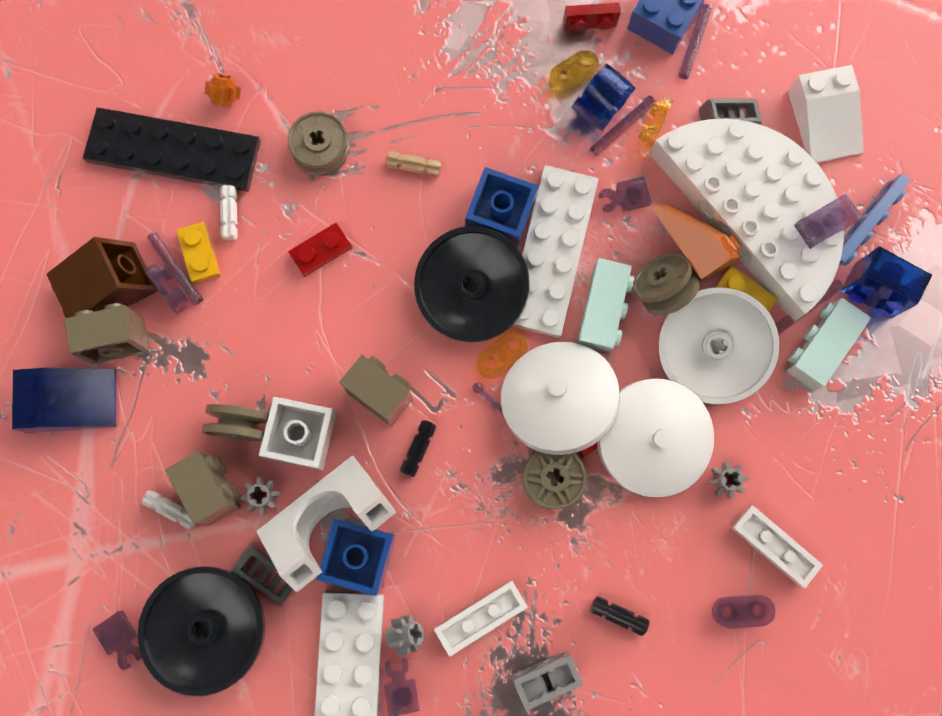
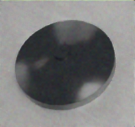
M466 226L442 234L428 246L421 256L416 269L414 291L422 315L438 332L458 341L482 342L503 334L520 318L529 297L530 276L522 254L507 237L489 228Z
M209 566L194 567L180 571L164 580L152 592L143 607L138 624V646L142 660L148 671L160 684L179 694L206 696L223 691L243 678L253 667L260 655L266 630L263 607L252 587L231 571Z

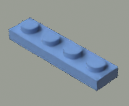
M903 173L885 184L844 235L839 265L843 264L846 266L856 257L857 252L855 250L873 236L874 232L871 230L874 226L881 224L889 216L890 212L888 209L892 204L895 205L905 196L906 191L904 189L911 180Z

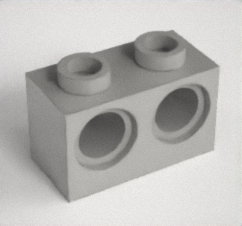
M567 651L511 675L525 711L583 686L571 654Z

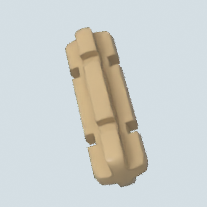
M390 151L387 155L386 165L390 168L397 169V167H401V170L421 174L427 172V175L438 176L440 173L441 162L439 160L430 159L427 161L424 157L409 154L402 156L401 153Z

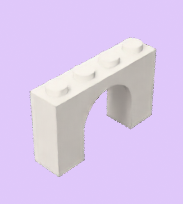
M353 455L256 531L280 577L296 592L322 573L310 552L309 539L314 527L325 515L339 508H352L357 516L373 532L396 513L375 482Z

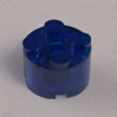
M606 63L587 84L582 93L583 96L581 98L578 96L571 108L596 129L599 128L603 131L614 115L628 101L636 87L610 64Z

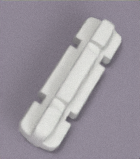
M223 185L220 188V197L222 198L220 201V223H222L220 235L223 240H235L237 238V228L235 226L237 225V203H235L237 190L233 185Z
M148 490L141 501L142 505L149 509H155V512L174 522H180V525L187 529H193L196 526L192 523L185 507L166 497L161 498L162 495L155 491Z

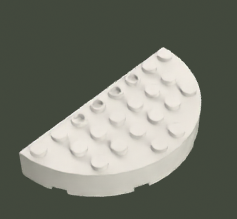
M738 119L697 121L680 126L658 138L649 153L650 156L709 225L727 233L729 237L733 235L742 247L740 253L743 256L739 260L763 288L779 298L776 303L787 316L795 322L810 311L826 293L835 277L841 260L844 241L842 213L837 196L829 179L817 162L802 147L783 134L766 126Z

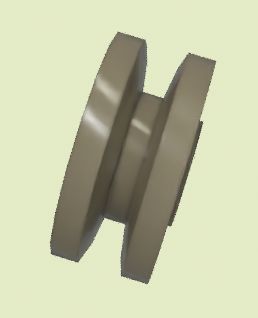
M322 111L309 112L300 116L292 124L288 133V145L296 165L304 172L314 176L329 175L338 171L345 164L349 154L347 133L342 122L334 115Z
M678 253L664 254L653 259L637 273L633 283V290L639 299L642 300L648 312L654 315H668L680 310L690 303L700 288V279L692 269L690 262L684 255Z
M208 404L206 405L205 413L218 418V422L203 424L202 433L228 439L262 442L264 432L254 429L255 423H267L269 413L238 406Z
M537 451L528 458L523 467L521 481L525 494L533 503L541 508L555 510L570 506L580 498L586 485V472L583 462L575 453L552 455ZM553 470L557 472L556 477L560 478V482L554 483V486L550 485L551 479L547 478V473L551 474Z

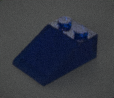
M32 368L13 370V430L24 433H41L116 427L115 369Z

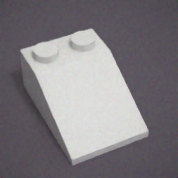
M852 65L799 75L788 89V94L805 151L817 163L862 155L864 147L860 89Z

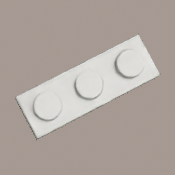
M749 505L731 527L732 530L800 588H806L823 566V564L753 505Z
M511 580L434 628V631L450 657L522 612L528 606Z

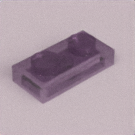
M844 194L799 220L794 226L809 249H812L863 217L847 194Z

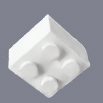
M273 397L259 456L265 459L323 471L337 413L331 408Z

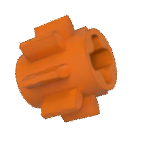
M215 73L213 78H210V81H205L204 94L209 95L213 105L231 107L235 99L240 100L241 86L236 85L233 76Z

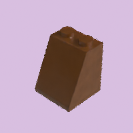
M93 237L47 273L52 290L56 294L66 318L74 317L76 312L83 310H92L93 312L104 310L106 305L121 303L128 307L158 291L135 242Z

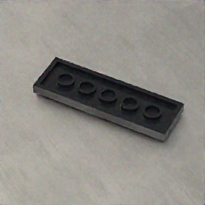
M97 107L83 159L87 163L217 187L233 185L236 190L249 192L261 140L258 136Z

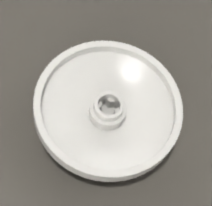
M714 287L699 290L688 305L667 315L659 336V356L667 377L671 381L687 387L702 402L709 404H729L751 396L767 382L774 371L779 355V335L770 313L752 296L731 288Z
M572 342L548 343L524 354L507 373L501 390L502 412L512 433L531 449L552 455L576 453L597 443L612 427L620 404L618 381L610 364L593 349Z
M665 379L640 380L619 390L620 404L617 417L610 430L597 442L598 453L606 471L619 485L643 496L667 497L689 488L706 470L714 447L713 424L703 402L687 387Z

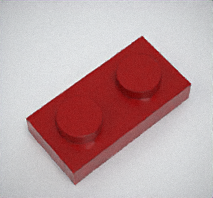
M620 2L566 6L563 16L564 30L582 31L590 28L606 30L617 27L621 14Z
M336 222L288 252L303 276L306 277L352 249V246Z

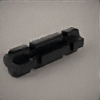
M426 420L421 421L418 428L419 433L415 435L406 455L408 458L404 460L400 468L403 474L410 477L416 475L419 468L418 463H421L430 443L429 438L433 436L436 430L435 424Z
M600 596L595 597L590 609L593 614L600 617L605 615L606 620L628 629L631 627V631L638 635L644 636L650 623L647 618L641 615L636 617L634 616L635 613L613 602L611 605L607 604L608 600Z

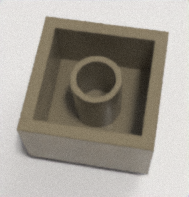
M121 303L106 305L104 310L95 312L92 310L79 311L75 313L74 317L64 319L70 354L93 365L150 351L144 319Z
M361 354L339 384L346 393L392 427L413 400L410 393L411 389L408 387L410 384L396 373L391 377L385 369L386 366L374 356L368 359Z
M197 451L165 469L193 524L210 526L241 508L237 501L241 499L240 494L233 483L228 484L224 476L227 470L219 457L214 458L211 454Z

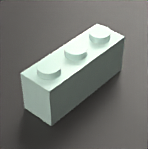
M601 258L597 259L592 273L577 344L608 354L613 350L614 346L619 347L622 337V330L618 329L620 319H625L628 310V303L624 302L626 292H631L634 283V276L630 275L632 266Z
M844 298L837 300L833 304L828 302L818 315L821 317V320L817 326L813 324L803 336L806 340L801 348L797 347L788 358L790 364L785 371L813 391L825 387L871 319L870 316Z

